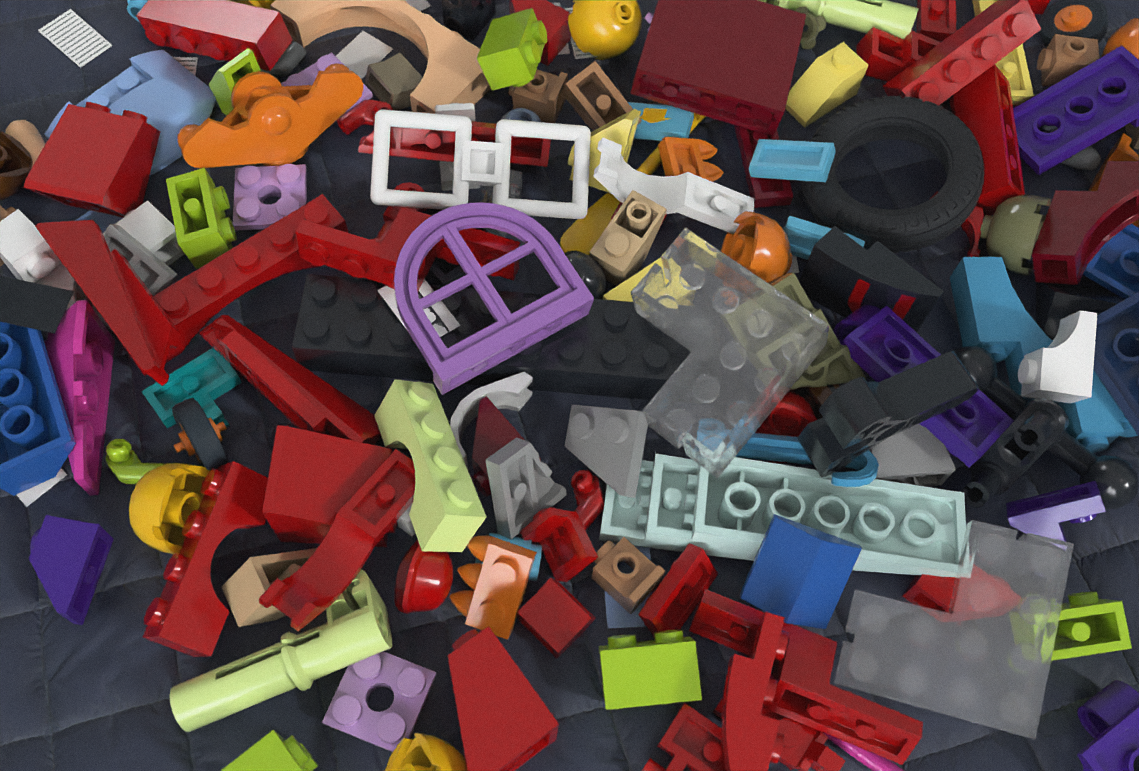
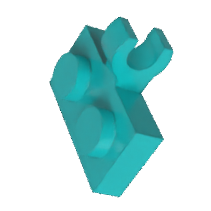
M212 348L169 374L168 382L162 386L156 382L141 392L167 429L177 424L172 413V407L190 398H194L199 403L207 418L211 417L215 424L223 421L227 428L230 425L213 400L242 382L230 363Z

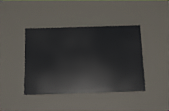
M1 276L0 322L55 333L74 291Z

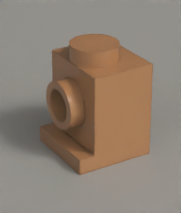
M537 69L533 80L521 87L509 86V95L513 96V109L526 108L535 112L542 122L555 123L566 101L564 93L568 74L560 72L559 76Z
M623 537L616 545L611 540L607 541L596 552L598 558L594 562L597 565L593 568L591 578L629 614H632L661 583L665 570L659 564L656 566L631 542ZM624 561L633 569V572L624 574L619 571L617 565Z

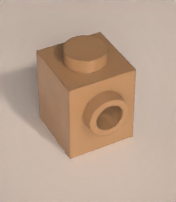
M1055 34L1048 47L1043 48L1038 57L1037 69L1041 70L1042 86L1051 87L1098 60V39Z

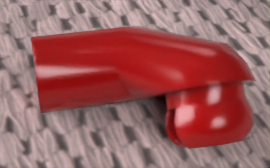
M579 470L571 478V486L574 489L577 508L574 512L578 513L585 530H587L603 511L604 498L598 478L588 470Z

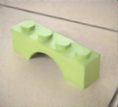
M395 379L374 416L385 447L408 449L412 456L415 469V492L409 516L422 551L463 552L485 520L486 514L434 385L419 381Z

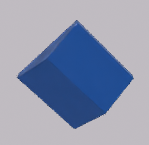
M1130 224L1105 243L1088 263L1083 275L1125 299L1138 293L1139 228Z
M774 514L740 592V598L765 612L785 617L784 622L787 624L826 629L862 547L853 542Z

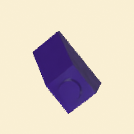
M46 515L41 528L34 533L31 539L29 560L56 612L73 624L83 625L114 538L99 524Z

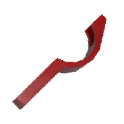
M395 449L337 512L330 530L312 556L291 576L283 580L277 578L259 597V603L265 608L273 605L292 619L291 626L297 631H300L331 606L357 576L376 544L413 503L415 492L413 460Z

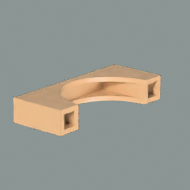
M276 0L270 5L272 10L280 12L292 41L299 43L303 48L327 33L344 28L363 26L390 30L414 43L423 53L428 64L421 82L410 94L412 112L435 114L436 105L451 103H473L475 105L491 89L477 61L480 48L465 40L458 32L451 31L436 22L429 14H424L415 9L405 0Z

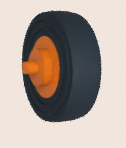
M1057 0L1041 16L1040 37L1042 42L1048 47L1054 35L1059 34L1098 39L1099 43L1104 38L1108 28V12L1105 5L1100 0Z
M194 398L186 399L173 406L172 413L180 430L177 434L181 441L173 445L176 452L186 450L189 457L193 455L198 465L205 467L208 471L227 464L228 459L221 445L223 439L220 432L227 429L224 422L215 424L211 417L207 418L205 412Z

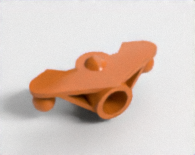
M339 63L331 64L324 71H319L313 85L282 86L279 80L270 73L261 71L248 73L240 78L233 87L231 95L233 110L221 122L207 118L200 126L189 124L180 129L177 139L182 156L194 168L259 163L265 166H282L293 163L308 151L309 145L360 99L364 90L363 82L356 73Z

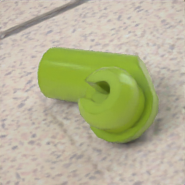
M125 439L112 440L106 446L107 455L105 460L117 479L125 484H137L146 472L164 465V463H142L134 450L131 449L130 442Z

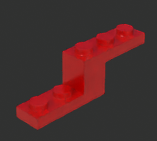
M401 207L382 243L302 219L295 231L300 256L314 265H325L344 271L353 277L367 278L395 289V268L401 249L412 232L432 215ZM475 228L458 231L481 267L520 247V242ZM444 239L435 244L425 256L417 277V292L436 257L444 259L451 264H459ZM519 260L492 273L491 276H500L514 281L519 270Z
M705 589L689 631L750 656L759 619L764 612ZM784 622L782 631L789 632V639L782 661L774 659L773 665L775 668L772 679L777 680V687L773 703L768 710L903 765L922 738L923 722L829 684L837 642L794 624Z

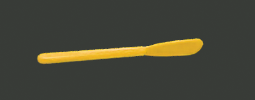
M694 113L690 133L706 116ZM658 147L636 169L637 171L652 175L659 168L662 161ZM607 192L588 208L585 218L577 219L563 233L560 238V247L564 253L567 251H579L589 255V252L611 222V217L620 203L611 193Z

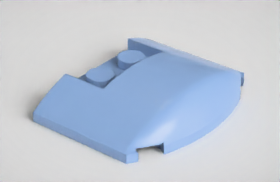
M164 50L150 51L129 58L132 66L76 105L85 107L86 102H92L111 109L110 113L122 116L123 111L128 110L148 117L147 123L161 131L150 175L162 170L182 156L177 139L181 128L189 124L200 126L210 117L214 105L219 107L210 87ZM69 101L60 110L44 135L47 139H49L68 104H72Z

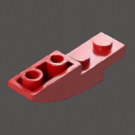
M765 612L759 619L750 658L733 654L729 659L722 702V745L726 771H768L770 762L774 764L779 762L785 735L777 733L780 721L761 715L762 707L771 708L775 696L777 680L770 678L774 659L782 661L787 648L789 632L782 631L785 617Z

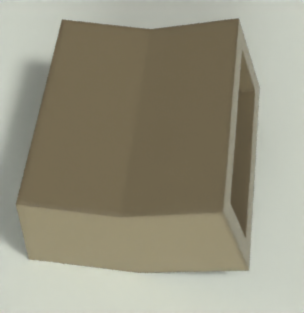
M399 52L385 61L368 65L365 84L380 101L389 103L393 110H400L411 106L410 94L416 89L423 77Z

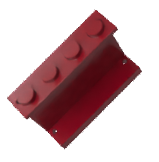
M658 0L630 94L774 136L785 112L806 14L759 0Z

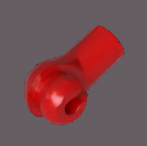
M364 100L339 117L337 123L341 130L349 135L361 125L374 126L377 111L381 109L393 110V108L385 101Z

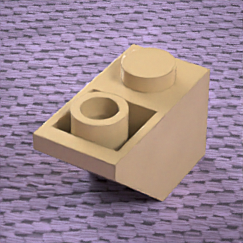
M634 190L628 195L589 252V255L602 268L605 279L616 286L635 275L641 267L667 212L665 207Z

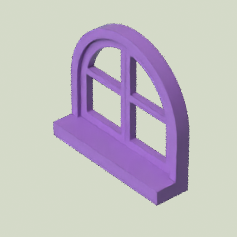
M494 203L460 204L444 209L429 217L406 240L395 268L394 286L398 312L407 331L433 371V382L442 395L587 316L594 297L559 244L540 223L521 211ZM470 228L497 229L515 236L525 244L481 267L458 231ZM444 239L466 275L419 299L417 277L420 266L433 246ZM534 252L558 289L511 314L487 276ZM472 284L496 322L446 348L425 314L424 309Z

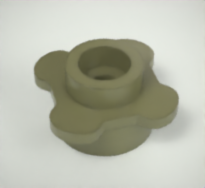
M799 7L795 11L806 14L804 25L808 26V30L802 32L800 43L802 48L809 50L815 47V39L819 32L825 29L826 20L823 16L816 17L810 14L806 7Z

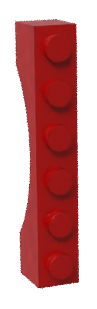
M323 194L154 295L156 301L181 333L178 347L169 349L166 363L180 355L191 339L211 318L244 293L283 274L320 267L302 259L300 256L295 231L302 219L348 233L345 219ZM133 359V361H134L135 364L138 366V368L141 370V372L143 373V375L146 376L147 374L139 367V365H138V364L136 363V361Z

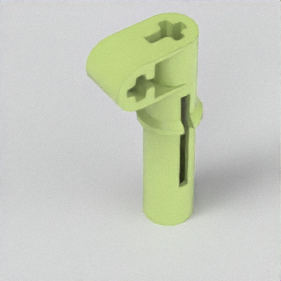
M759 0L793 11L799 7H806L810 14L816 17L823 16L828 24L866 34L872 27H875L901 39H904L911 32L919 9L889 0Z
M360 570L346 590L326 609L327 623L298 635L287 632L281 636V642L173 686L170 691V704L179 726L185 732H191L296 687L302 691L308 690L314 680L392 648L387 607L367 573Z

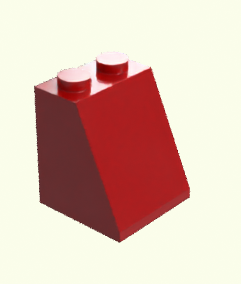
M86 102L85 107L68 104L25 179L24 188L64 205L124 218L128 212L143 204L161 131L147 123L148 117L133 111L124 110L121 116L110 113L111 109L92 102Z
M277 425L262 513L280 542L321 544L330 530L337 512L392 454V449L294 427ZM397 521L375 547H387L388 533H395Z
M489 626L479 633L476 629L470 630L453 643L452 648L454 651L448 655L467 769L468 771H516L557 739L559 723Z

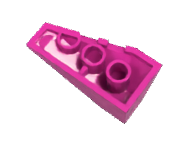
M78 300L65 310L56 332H48L47 340H44L76 442L68 456L73 477L91 496L99 495L115 340L87 300Z

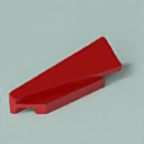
M472 121L471 141L495 143L496 124ZM391 127L389 156L454 162L455 132ZM374 131L361 138L358 147L359 153L373 154ZM511 136L510 163L548 167L551 139Z
M94 220L36 224V229L139 367L160 385H165L169 379V375L164 370L169 349L178 347L181 333L127 259L116 249L110 252L101 228Z
M229 315L219 316L199 332L218 353L298 429L321 434L327 432L330 436L375 445L382 438L374 414Z

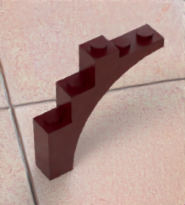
M1108 161L1097 191H1055L1032 252L1036 282L1078 285L1088 263L1103 245L1126 226L1139 220V161Z

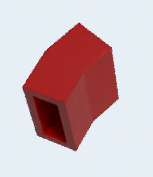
M549 578L539 591L517 611V620L556 659L596 619L555 578Z

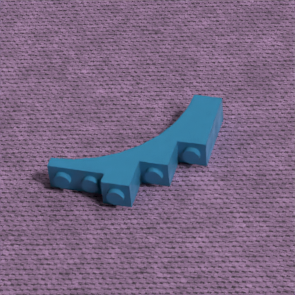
M963 257L949 277L963 347L978 346L987 350L996 360V363L1005 360L1010 387L1021 396L1022 384L1018 380V369L1021 361L1024 359V355L1043 347L1047 348L1053 340L1043 332L1024 308L1011 285L1002 257ZM1094 371L1091 398L1071 404L1052 401L1059 405L1069 418L1066 432L1092 453L1106 450L1109 448V444L1119 436H1138ZM1023 397L1027 401L1036 399L1030 397Z

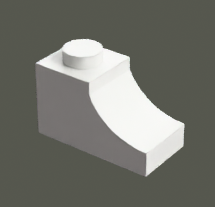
M19 209L0 221V258L18 280L35 283L49 275L53 269L62 264L35 225Z
M1080 310L1060 319L1059 329L1053 342L1047 348L1043 347L1024 355V359L1021 361L1018 369V380L1022 384L1021 396L1045 398L1051 401L1070 404L1091 398L1097 313Z

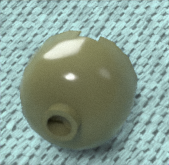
M1035 195L1010 197L998 205L993 216L985 215L980 230V238L987 239L986 251L989 257H1002L1006 270L1029 276L1033 267L1025 266L1027 259L1030 260L1046 217V215L1040 214L1041 206L1050 207V198Z

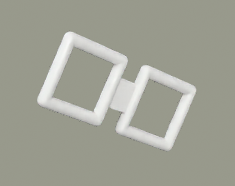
M381 109L375 114L370 199L376 205L444 210L468 203L469 185L493 186L492 203L514 208L528 216L583 219L587 215L591 132L587 126L502 119L496 124L495 143L471 141L472 121L467 116ZM391 127L455 132L452 194L387 189ZM511 136L575 141L572 203L509 198Z

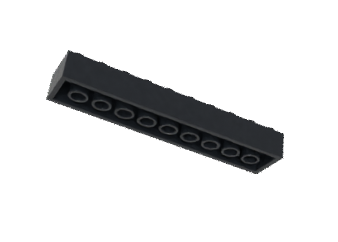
M307 274L292 344L293 352L299 364L309 371L433 381V371L419 348L377 291L386 286L385 284L370 279ZM430 285L434 291L444 287L441 285ZM464 288L441 300L460 324L459 327L440 337L446 348L496 322L475 288ZM496 290L511 314L545 296V294ZM594 299L587 316L463 384L485 386L521 372H526L533 377V381L527 387L529 390L711 405L719 385L720 310Z

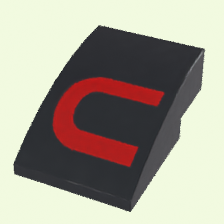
M836 226L814 245L799 280L808 297L845 318L864 305H872L880 310L888 306L916 333L944 293L942 289L880 242L876 241L866 250Z

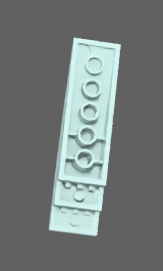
M701 452L699 460L655 454L654 462L642 460L635 498L619 495L606 484L599 540L602 541L611 540L618 543L625 537L635 546L683 552L687 545L691 543L703 548L709 556L754 561L773 515L776 514L860 545L862 550L853 567L855 571L909 575L927 574L966 578L968 575L964 492L875 479L870 484L860 487L835 486L831 483L832 474L821 477L815 469Z

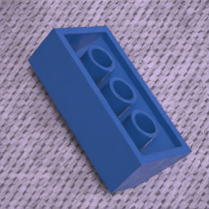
M0 322V489L15 496L56 477L76 442L41 330Z

